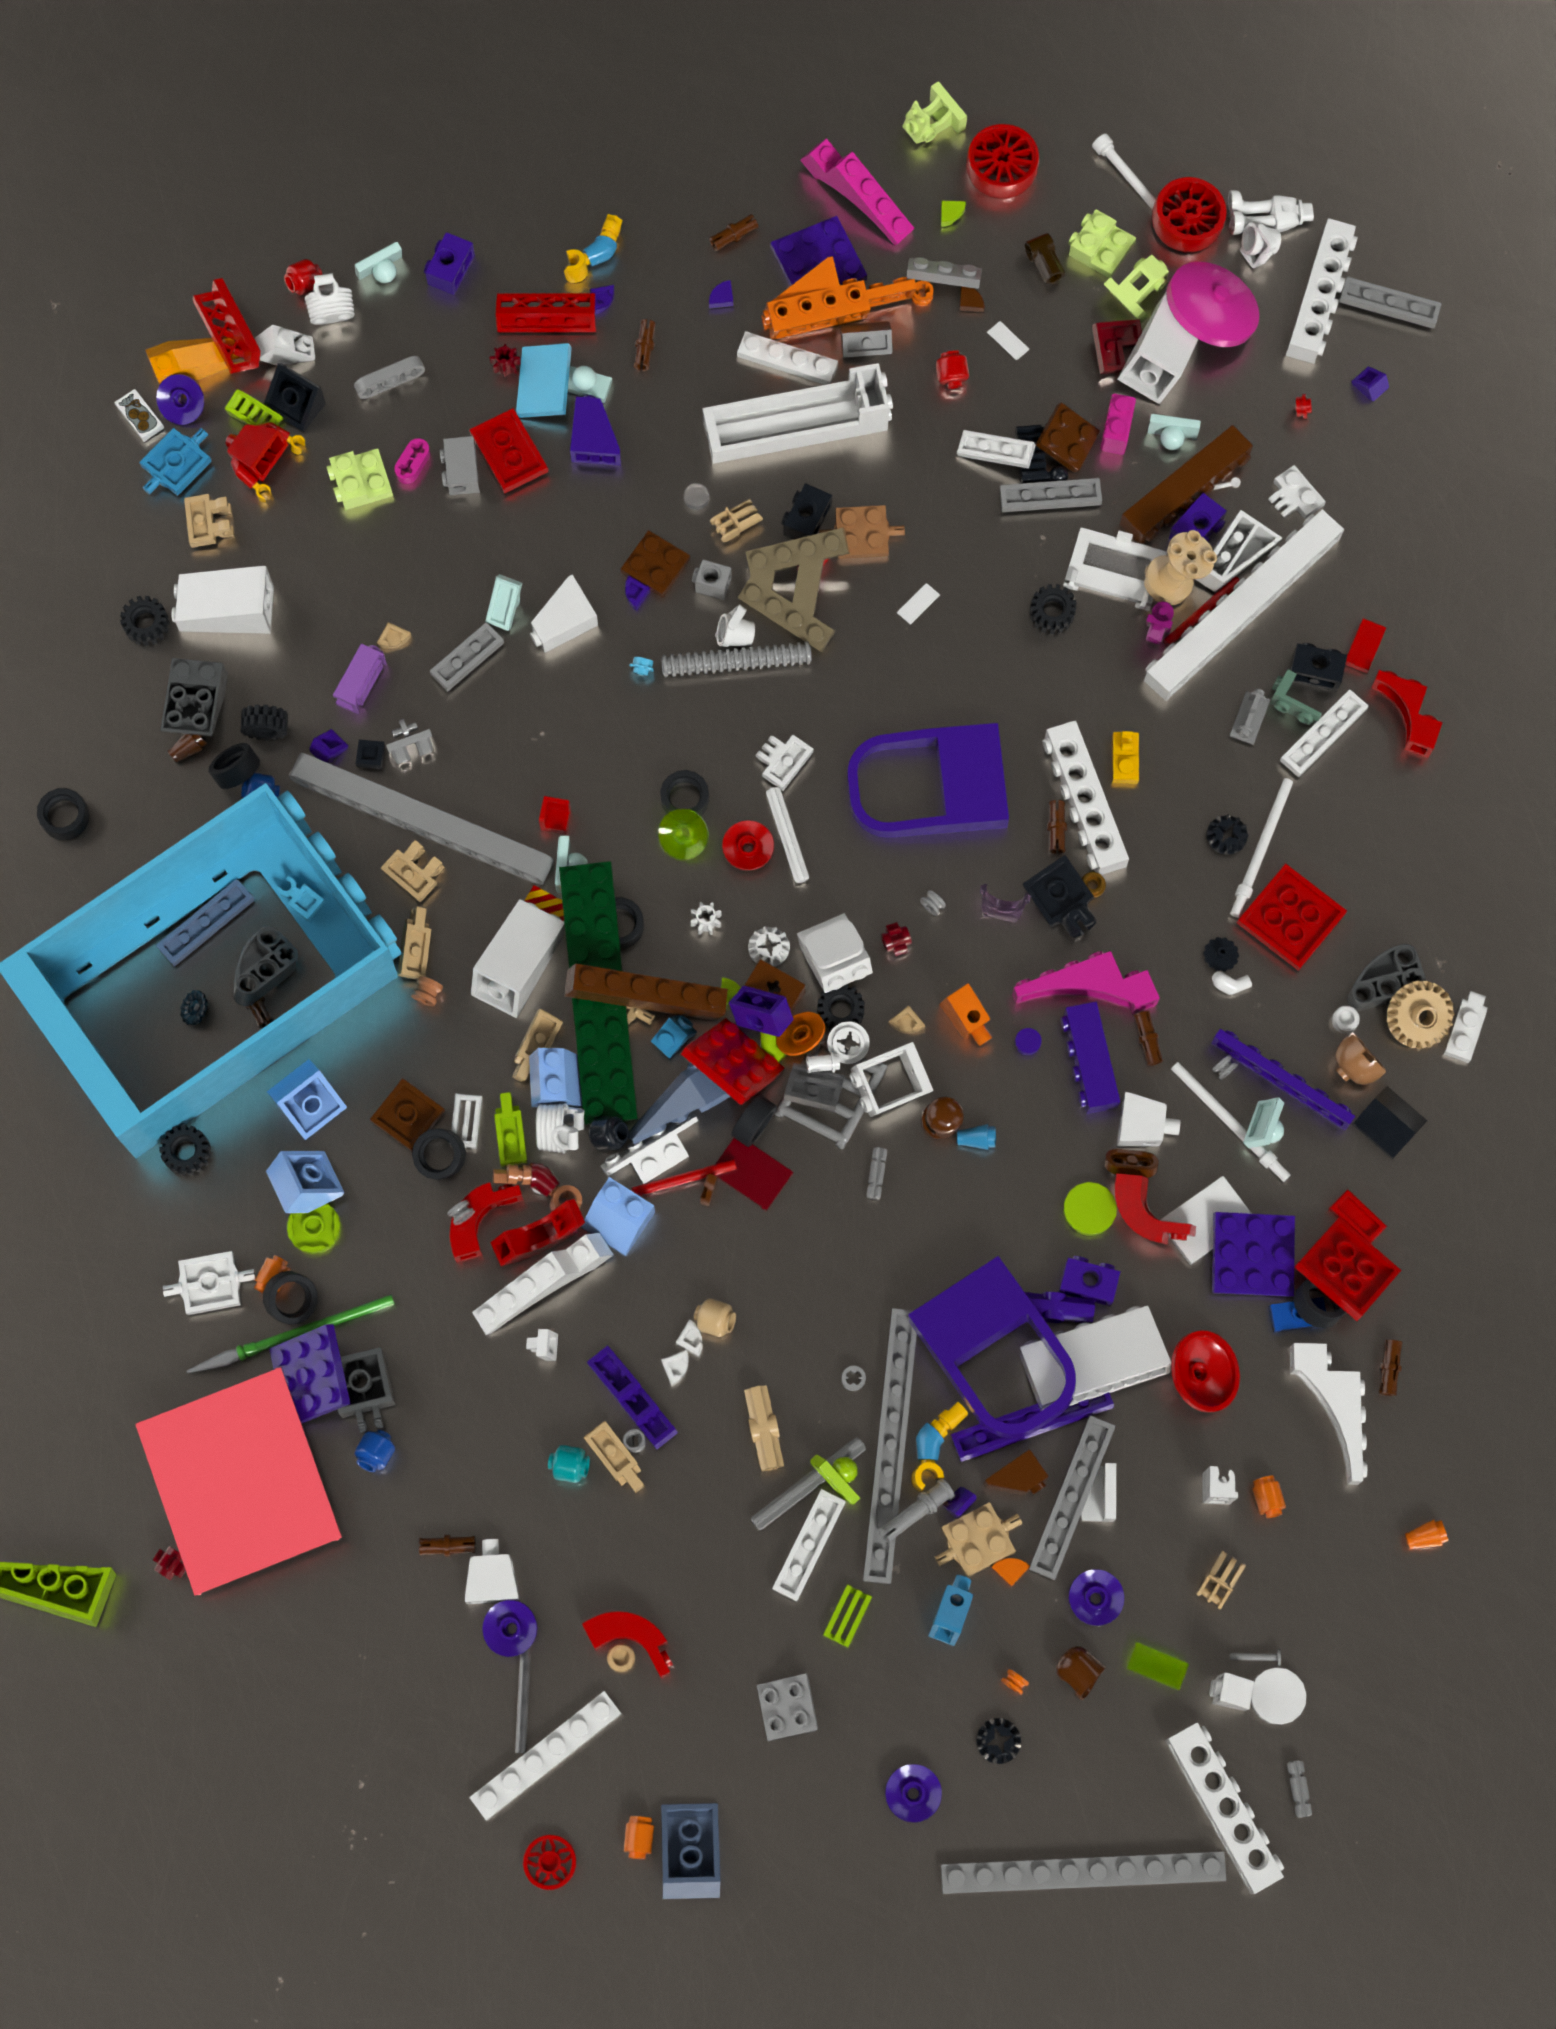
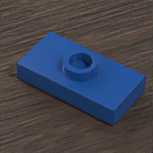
M1324 1297L1311 1299L1319 1309L1326 1312ZM1294 1301L1271 1304L1269 1306L1274 1333L1314 1327L1306 1323L1299 1316Z

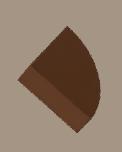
M961 286L959 311L984 312V301L980 293L974 288Z
M712 1174L706 1176L703 1185L704 1190L700 1196V1204L710 1206L718 1183L717 1176Z

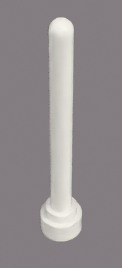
M1106 133L1098 137L1092 144V148L1098 155L1107 156L1147 205L1153 209L1156 198L1115 152L1113 140Z

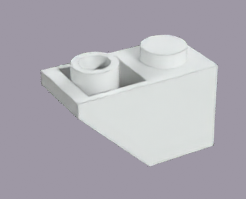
M272 324L255 337V341L261 350L260 361L274 365L281 362L286 365L313 361L315 359L313 337Z
M1230 1673L1218 1675L1215 1680L1211 1681L1209 1696L1213 1697L1212 1704L1243 1711L1249 1710L1254 1681Z

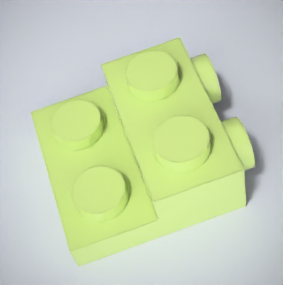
M1096 209L1092 215L1086 214L1081 223L1083 228L1080 233L1075 231L1068 242V245H1070L1069 256L1107 278H1112L1136 243V237L1117 227L1115 219Z
M379 449L354 455L353 451L329 458L331 465L326 466L330 480H336L338 487L333 488L337 502L343 501L345 510L393 496Z

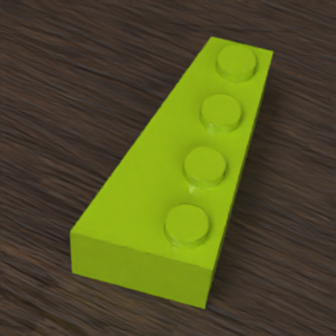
M0 1562V1598L97 1627L116 1573L112 1567L90 1568L88 1566L70 1567L54 1564L33 1565L32 1563Z

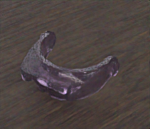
M984 883L980 888L983 915L1011 922L1018 921L1025 905L1029 904L1031 898L1029 893L1025 892V896L1021 900L1004 901L989 894L987 884Z

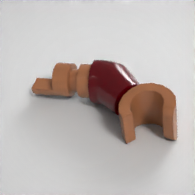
M530 1163V1165H522L521 1168H518V1165L508 1164L506 1170L493 1169V1183L517 1184V1181H520L521 1185H528L529 1188L536 1189L545 1197L550 1196L551 1211L561 1205L559 1202L561 1198L568 1200L575 1198L578 1207H581L583 1199L580 1191L570 1185L559 1187L560 1181L549 1167L543 1164Z

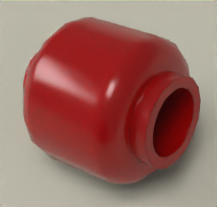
M309 259L300 260L287 267L286 274L284 275L285 284L292 293L295 292L300 296L314 291V276L322 275V270L318 264H314Z
M958 350L941 353V357L935 363L939 383L947 385L948 389L962 387V382L968 380L970 376L966 356L960 354Z

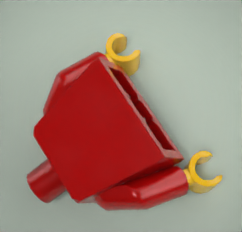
M272 422L256 426L247 424L238 435H228L225 443L228 448L227 453L232 458L230 464L235 475L247 487L256 490L259 501L266 502L265 498L260 495V492L268 491L272 495L271 489L268 485L259 484L257 481L263 482L289 444L294 454H301L302 449L294 444L298 443L305 446V439L301 435L292 437L287 430Z

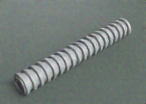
M807 641L802 645L800 642H797V645L789 643V646L781 644V647H777L775 644L770 648L769 645H765V648L757 646V649L749 647L748 650L742 647L741 650L734 648V651L726 649V652H722L720 649L715 653L713 650H710V653L702 651V654L694 652L693 655H690L689 652L686 655L678 653V656L670 654V657L662 655L661 662L664 677H668L670 674H672V677H676V674L684 676V673L692 675V672H696V675L703 671L704 674H707L708 671L715 673V670L723 672L725 669L731 672V669L739 671V668L747 670V667L755 669V667L759 666L760 669H763V666L771 668V665L779 667V664H783V667L787 666V664L794 666L795 663L802 665L803 662L810 664L812 657L811 646Z

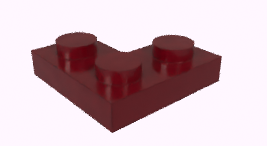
M1140 319L1100 322L1092 325L1100 374L1122 371L1125 365L1123 347H1135L1142 333Z

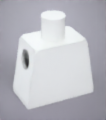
M1125 1092L1122 1098L1117 1147L1160 1146L1164 1134L1179 1135L1181 1120L1166 1118V1104Z
M499 1539L482 1540L483 1556L470 1557L465 1602L467 1604L497 1603L505 1600L520 1601L510 1554L499 1555Z

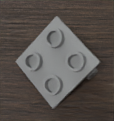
M807 1673L757 1685L767 1741L818 1730Z

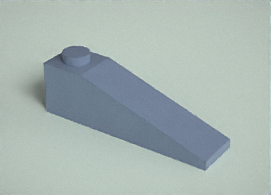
M689 1063L687 1065L688 1068L679 1074L629 1130L628 1139L636 1144L662 1132L667 1127V1123H681L687 1120L690 1112L699 1109L702 1113L731 1096L692 1063Z

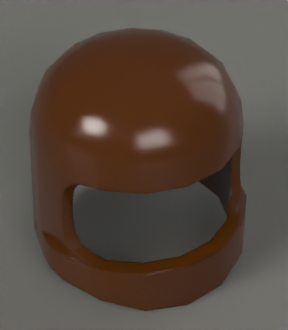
M947 1096L938 1097L928 1104L922 1112L921 1125L923 1130L933 1139L950 1138L963 1123V1108L954 1098ZM925 1116L930 1128L933 1129L936 1133H933L928 1129L925 1121Z
M1075 1646L1067 1650L1059 1659L1056 1673L1061 1681L1064 1680L1075 1690V1696L1083 1700L1091 1692L1097 1679L1107 1667L1086 1648Z

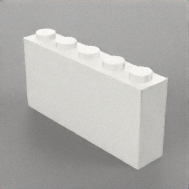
M1148 1305L1141 1308L1140 1306L1131 1307L1125 1313L1117 1316L1114 1314L1104 1316L1100 1321L1092 1324H1079L1074 1330L1068 1332H1054V1335L1071 1358L1075 1368L1076 1390L1069 1406L1171 1372V1360ZM1033 1339L1020 1347V1359L1040 1411L1054 1403L1062 1394L1065 1386V1376L1063 1370L1041 1340Z

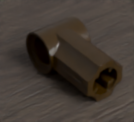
M1049 233L1024 242L1026 255L1031 263L1035 262L1045 284H1054L1065 276V271L1055 253V245Z

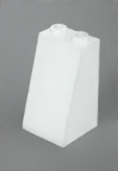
M1166 293L1156 305L1117 379L1159 405L1181 377L1198 341V338L1186 331L1176 320L1168 305Z
M256 566L179 574L178 584H174V598L177 599L176 607L172 608V621L176 623L180 632L271 634L274 585L267 567Z
M519 899L473 968L471 996L517 1018L564 936V921L554 914H548L540 910L533 903H526Z

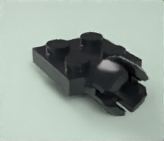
M1063 855L1022 884L1051 927L1062 924L1068 934L1076 938L1084 934L1077 923L1081 920L1088 930L1096 924V918L1088 906L1095 897L1066 855Z

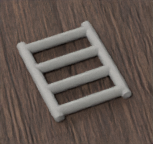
M826 1034L823 1035L821 1041L812 1050L806 1053L801 1062L802 1065H806V1056H817L821 1048L829 1052ZM863 1058V1059H861L860 1061H858V1062H856V1063H853V1064H854V1065L860 1064V1063H862V1062L867 1061V1059ZM880 1063L865 1069L872 1073L868 1082L872 1094L875 1093L888 1068L886 1064ZM845 1077L842 1087L862 1098L859 1089L855 1088L851 1080ZM784 1095L777 1106L775 1115L781 1118L786 1116L835 1141V1145L838 1148L844 1149L864 1110L861 1106L860 1098L853 1110L838 1102L835 1113L848 1119L841 1132L790 1107L791 1101L784 1100Z

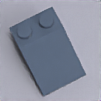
M718 1803L661 1805L663 1899L720 1898Z

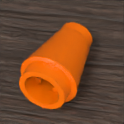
M1433 1519L1405 1533L1409 1549L1443 1546L1442 1543L1448 1542L1442 1520L1435 1522Z

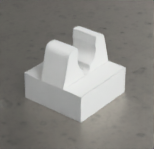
M538 1329V1337L527 1338V1350L536 1352V1356L545 1361H556L557 1333L549 1329Z

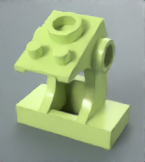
M938 81L931 86L930 101L932 103L926 108L921 109L919 103L914 101L902 125L916 144L924 141L927 143L949 126H952L957 134L966 129L967 115ZM930 117H932L936 122L930 124Z
M1151 255L1147 259L1141 258L1134 265V270L1120 285L1110 277L1104 283V286L1142 323L1148 317L1146 312L1140 307L1142 302L1153 290L1160 292L1165 289L1168 283L1169 271L1163 261L1157 260ZM1145 275L1150 281L1138 291L1132 284L1138 278Z

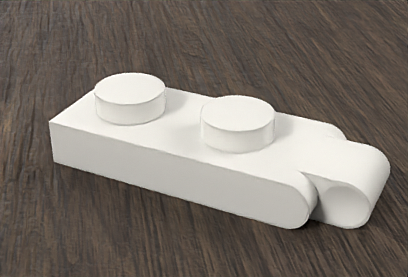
M1470 991L1467 1000L1462 998L1444 1055L1466 1063L1471 1061L1488 1007L1483 1006L1486 996Z

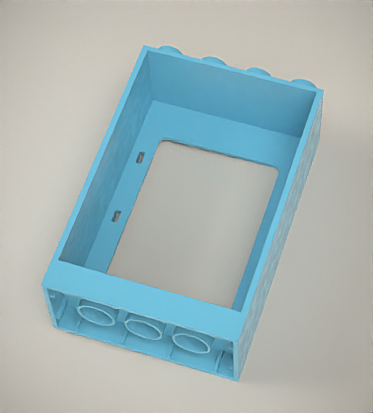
M266 783L0 962L1 975L115 1136L136 1159L160 1143L162 1138L165 1139L167 1131L173 1132L172 1128L175 1126L181 1128V1125H185L398 977L393 960L400 956L402 952L395 943L397 941L396 936L380 914L367 921L365 917L372 912L364 901L367 898L350 873H346L339 879H336V876L342 873L334 860L336 858L334 852L318 831L306 838L312 831L304 819L306 817L305 813L288 790L276 797ZM225 871L227 872V875L218 880L217 882L213 881V879L216 880L222 875H224ZM252 871H258L263 875L332 969L335 979L142 1111L67 1007L65 998L219 894L234 880H239ZM287 876L292 877L297 882L298 889L306 884L326 901L310 922L288 905L292 898H285L277 891L278 887L284 891H288L291 888V883L286 880ZM157 917H159L160 920L147 929L145 925L149 926L157 920ZM90 963L92 964V967H90L89 969H87V970H86L85 972H83L82 974H80V975L78 974L77 971H80V972H81V971H83L84 969H86V968L89 966Z

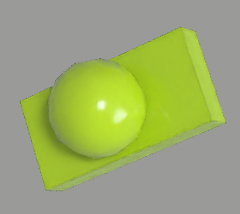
M816 1454L810 1460V1464L843 1500L854 1505L860 1499L847 1484L852 1482L857 1476L858 1468L853 1459L839 1457L830 1465L827 1460Z

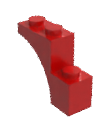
M1379 670L1371 688L1389 698L1400 711L1406 728L1404 750L1429 758L1435 747L1443 722L1438 721L1432 715L1418 714L1428 687L1422 685L1417 680H1407L1398 677L1392 671Z

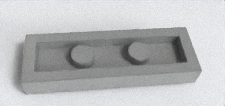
M918 257L909 259L906 277L907 279L979 289L982 268H977L970 264L964 266L956 265L948 261H928L926 258Z
M486 622L430 670V674L448 692L502 646L504 640Z

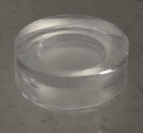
M699 483L689 485L684 492L685 504L693 510L703 509L709 502L708 489Z

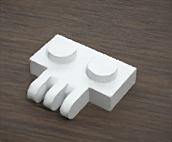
M1295 465L1274 479L1273 483L1279 490L1268 499L1271 503L1281 499L1275 505V508L1279 511L1285 506L1287 507L1281 513L1283 518L1288 517L1297 510L1306 519L1312 513L1322 508L1326 502Z
M771 735L768 741L775 747L773 748L765 743L762 749L769 755L767 756L763 752L758 751L756 757L768 765L762 773V777L784 791L813 754L814 749L794 735L790 737L786 744Z

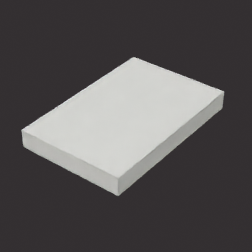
M1224 1176L1160 1220L1196 1226L1195 1237L1187 1236V1241L1171 1239L1189 1265H1192L1213 1250L1214 1212L1252 1214Z

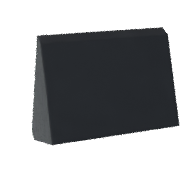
M280 362L277 364L264 405L281 415L285 421L301 431H305L326 404L322 389Z
M1386 1086L1352 1125L1393 1160L1427 1120Z

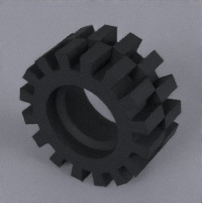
M1048 584L1047 589L1042 586L1039 589V593L1035 592L1031 601L1030 619L1032 622L1035 621L1034 626L1037 629L1041 626V631L1044 633L1046 629L1050 630V634H1054L1055 630L1061 633L1063 628L1067 630L1075 617L1077 603L1076 600H1073L1074 595L1072 592L1068 594V588L1066 587L1061 590V585L1056 584V588H1052V584ZM1050 601L1057 602L1062 606L1063 612L1059 616L1052 617L1044 612L1043 606Z
M137 596V602L131 599L129 600L130 606L124 605L123 609L125 612L120 614L122 618L120 620L121 625L132 642L134 640L138 645L143 642L144 646H149V641H152L154 645L158 643L156 638L159 637L162 640L164 638L163 632L168 633L169 629L167 626H170L169 617L162 603H159L156 598L151 600L150 596H145V600H143L141 596ZM150 613L154 616V622L151 626L147 628L136 626V619L141 614Z
M257 704L254 707L251 705L247 706V708L244 707L241 711L240 732L244 736H248V738L256 737V740H261V738L265 739V741H270L271 738L273 740L282 739L287 735V711H283L284 709L282 708L277 709V706L273 705L268 707L265 704L263 706Z
M846 984L837 990L827 993L823 991L820 999H818L817 1013L822 1017L825 1028L828 1027L831 1032L832 1028L841 1022L861 1023L865 1011V1002L862 1000V994L860 992L857 993L855 987L851 989L849 984ZM837 1000H845L850 1004L851 1012L846 1017H836L831 1012V1005Z
M181 1125V1128L175 1126L172 1128L173 1132L167 1131L165 1133L167 1137L166 1139L162 1138V1147H159V1152L162 1154L161 1159L165 1165L175 1174L179 1173L180 1176H185V1174L189 1176L194 1175V1171L201 1172V1167L203 1165L207 1166V1158L211 1157L209 1152L211 1146L205 1135L191 1125L190 1127ZM183 1141H190L195 1145L194 1155L187 1160L177 1158L175 1153L176 1147Z

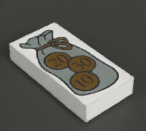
M136 389L114 402L143 442L164 429L163 424Z

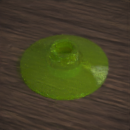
M676 809L669 812L663 817L658 828V838L662 848L676 859H693L700 855L707 846L709 838L707 825L702 817L692 810ZM683 828H686V829L689 830V832H690V835H689V836H684V835H683V833H682V829H683Z

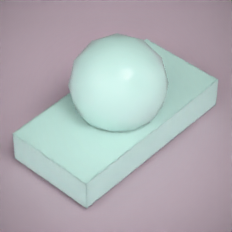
M394 242L356 263L355 274L358 279L361 280L373 273L374 278L378 282H391L397 272L393 262L402 258V249L398 242Z
M570 366L568 393L582 397L586 395L594 396L595 398H601L602 403H605L612 384V378L597 374L588 366H580L578 368Z
M1151 414L1147 433L1160 435L1161 444L1166 449L1176 450L1183 445L1185 439L1197 440L1201 421Z
M500 574L496 577L485 622L507 631L511 629L516 608L520 603V591L523 583Z
M560 836L558 840L555 877L557 893H562L559 867L588 864L586 857L577 852L570 854L571 844L569 836Z
M1280 1097L1258 1101L1243 1141L1247 1148L1276 1143L1283 1137L1284 1127L1281 1121L1278 1120L1284 1106V1102Z

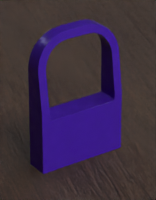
M998 723L929 728L878 735L863 742L851 756L847 773L851 812L856 822L872 835L883 838L1003 829L1008 827L1009 813ZM935 746L937 749L944 816L897 822H880L870 817L864 811L860 802L857 772L862 761L870 754L878 751Z
M999 1256L908 1314L910 1325L978 1422L994 1435L1004 1438L1028 1436L1061 1415L1072 1402L1076 1390V1373L1073 1362ZM1028 1322L1063 1370L1065 1386L1062 1394L1054 1403L1030 1419L1015 1424L1004 1423L995 1419L987 1412L957 1367L1020 1325Z

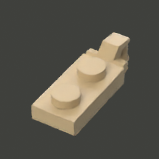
M417 906L411 909L409 919L405 920L400 948L402 954L399 956L397 976L418 980L420 976L426 977L431 937L429 924L425 923L426 908Z
M538 1009L515 1055L514 1062L518 1065L512 1078L520 1082L526 1080L530 1072L529 1056L537 1048L551 1047L563 1023L562 1020L542 1009Z
M606 1421L583 1437L621 1486L628 1483L635 1493L645 1487L637 1476L641 1472L637 1461Z

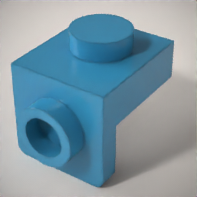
M676 1015L670 1017L651 1042L670 1059L677 1054L690 1037L695 1036L697 1031L692 1027L693 1024L688 1018Z

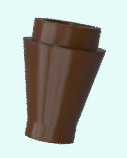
M183 734L173 747L168 750V753L178 763L180 760L204 750L203 747L207 745V742L202 735Z

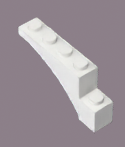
M600 1233L585 1234L566 1250L551 1251L472 1313L485 1334H492L539 1300L585 1273L596 1269L612 1257L613 1253Z
M1294 1343L1290 1347V1374H1296L1306 1384L1327 1412L1342 1448L1347 1484L1358 1485L1363 1482V1478L1367 1477V1462L1363 1461L1362 1450H1366L1367 1445L1366 1434H1362V1423H1365L1366 1410L1364 1406H1361V1396L1365 1394V1381L1360 1379V1372L1327 1371V1368H1331L1332 1363L1331 1352L1327 1351V1344Z

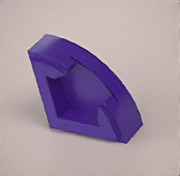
M731 280L718 284L712 290L709 297V309L734 306Z
M614 285L590 289V293H595L596 296L595 315L604 312L612 304L615 295Z
M628 576L625 583L626 599L630 606L637 611L650 593V587Z

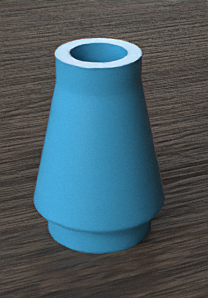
M985 1124L958 1130V1146L964 1145L984 1150L995 1148V1126Z

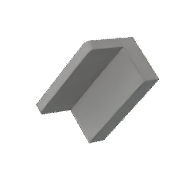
M888 321L840 325L843 358L892 354V330Z

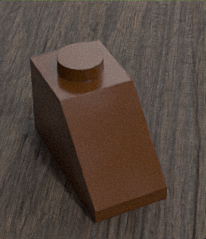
M1029 1449L987 1478L983 1484L988 1489L1020 1495L1031 1492L1034 1495L1046 1487L1044 1481L1049 1476Z

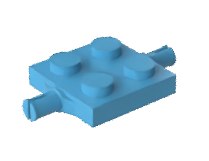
M173 428L139 462L141 467L152 476L142 487L143 490L150 495L161 485L167 487L178 496L212 462L210 456L199 447V444L208 436V433L200 428L190 438Z

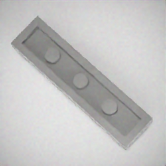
M1348 276L1346 277L1339 300L1340 303L1433 329L1442 303Z
M1100 478L1000 485L999 489L1002 512L1102 505Z

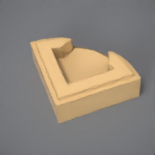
M388 622L376 643L377 647L384 649L400 647L410 639L411 632Z
M909 1005L888 1021V1024L893 1029L902 1033H914L925 1028V1024Z

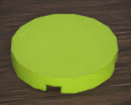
M1086 1182L1075 1186L1069 1191L1064 1201L1063 1214L1065 1220L1070 1227L1081 1235L1095 1236L1104 1233L1112 1225L1116 1217L1117 1204L1113 1194L1106 1187L1098 1183Z
M325 1204L309 1213H291L287 1222L288 1237L294 1246L304 1253L318 1254L325 1252L333 1247L339 1239L341 1232L340 1217L329 1204Z

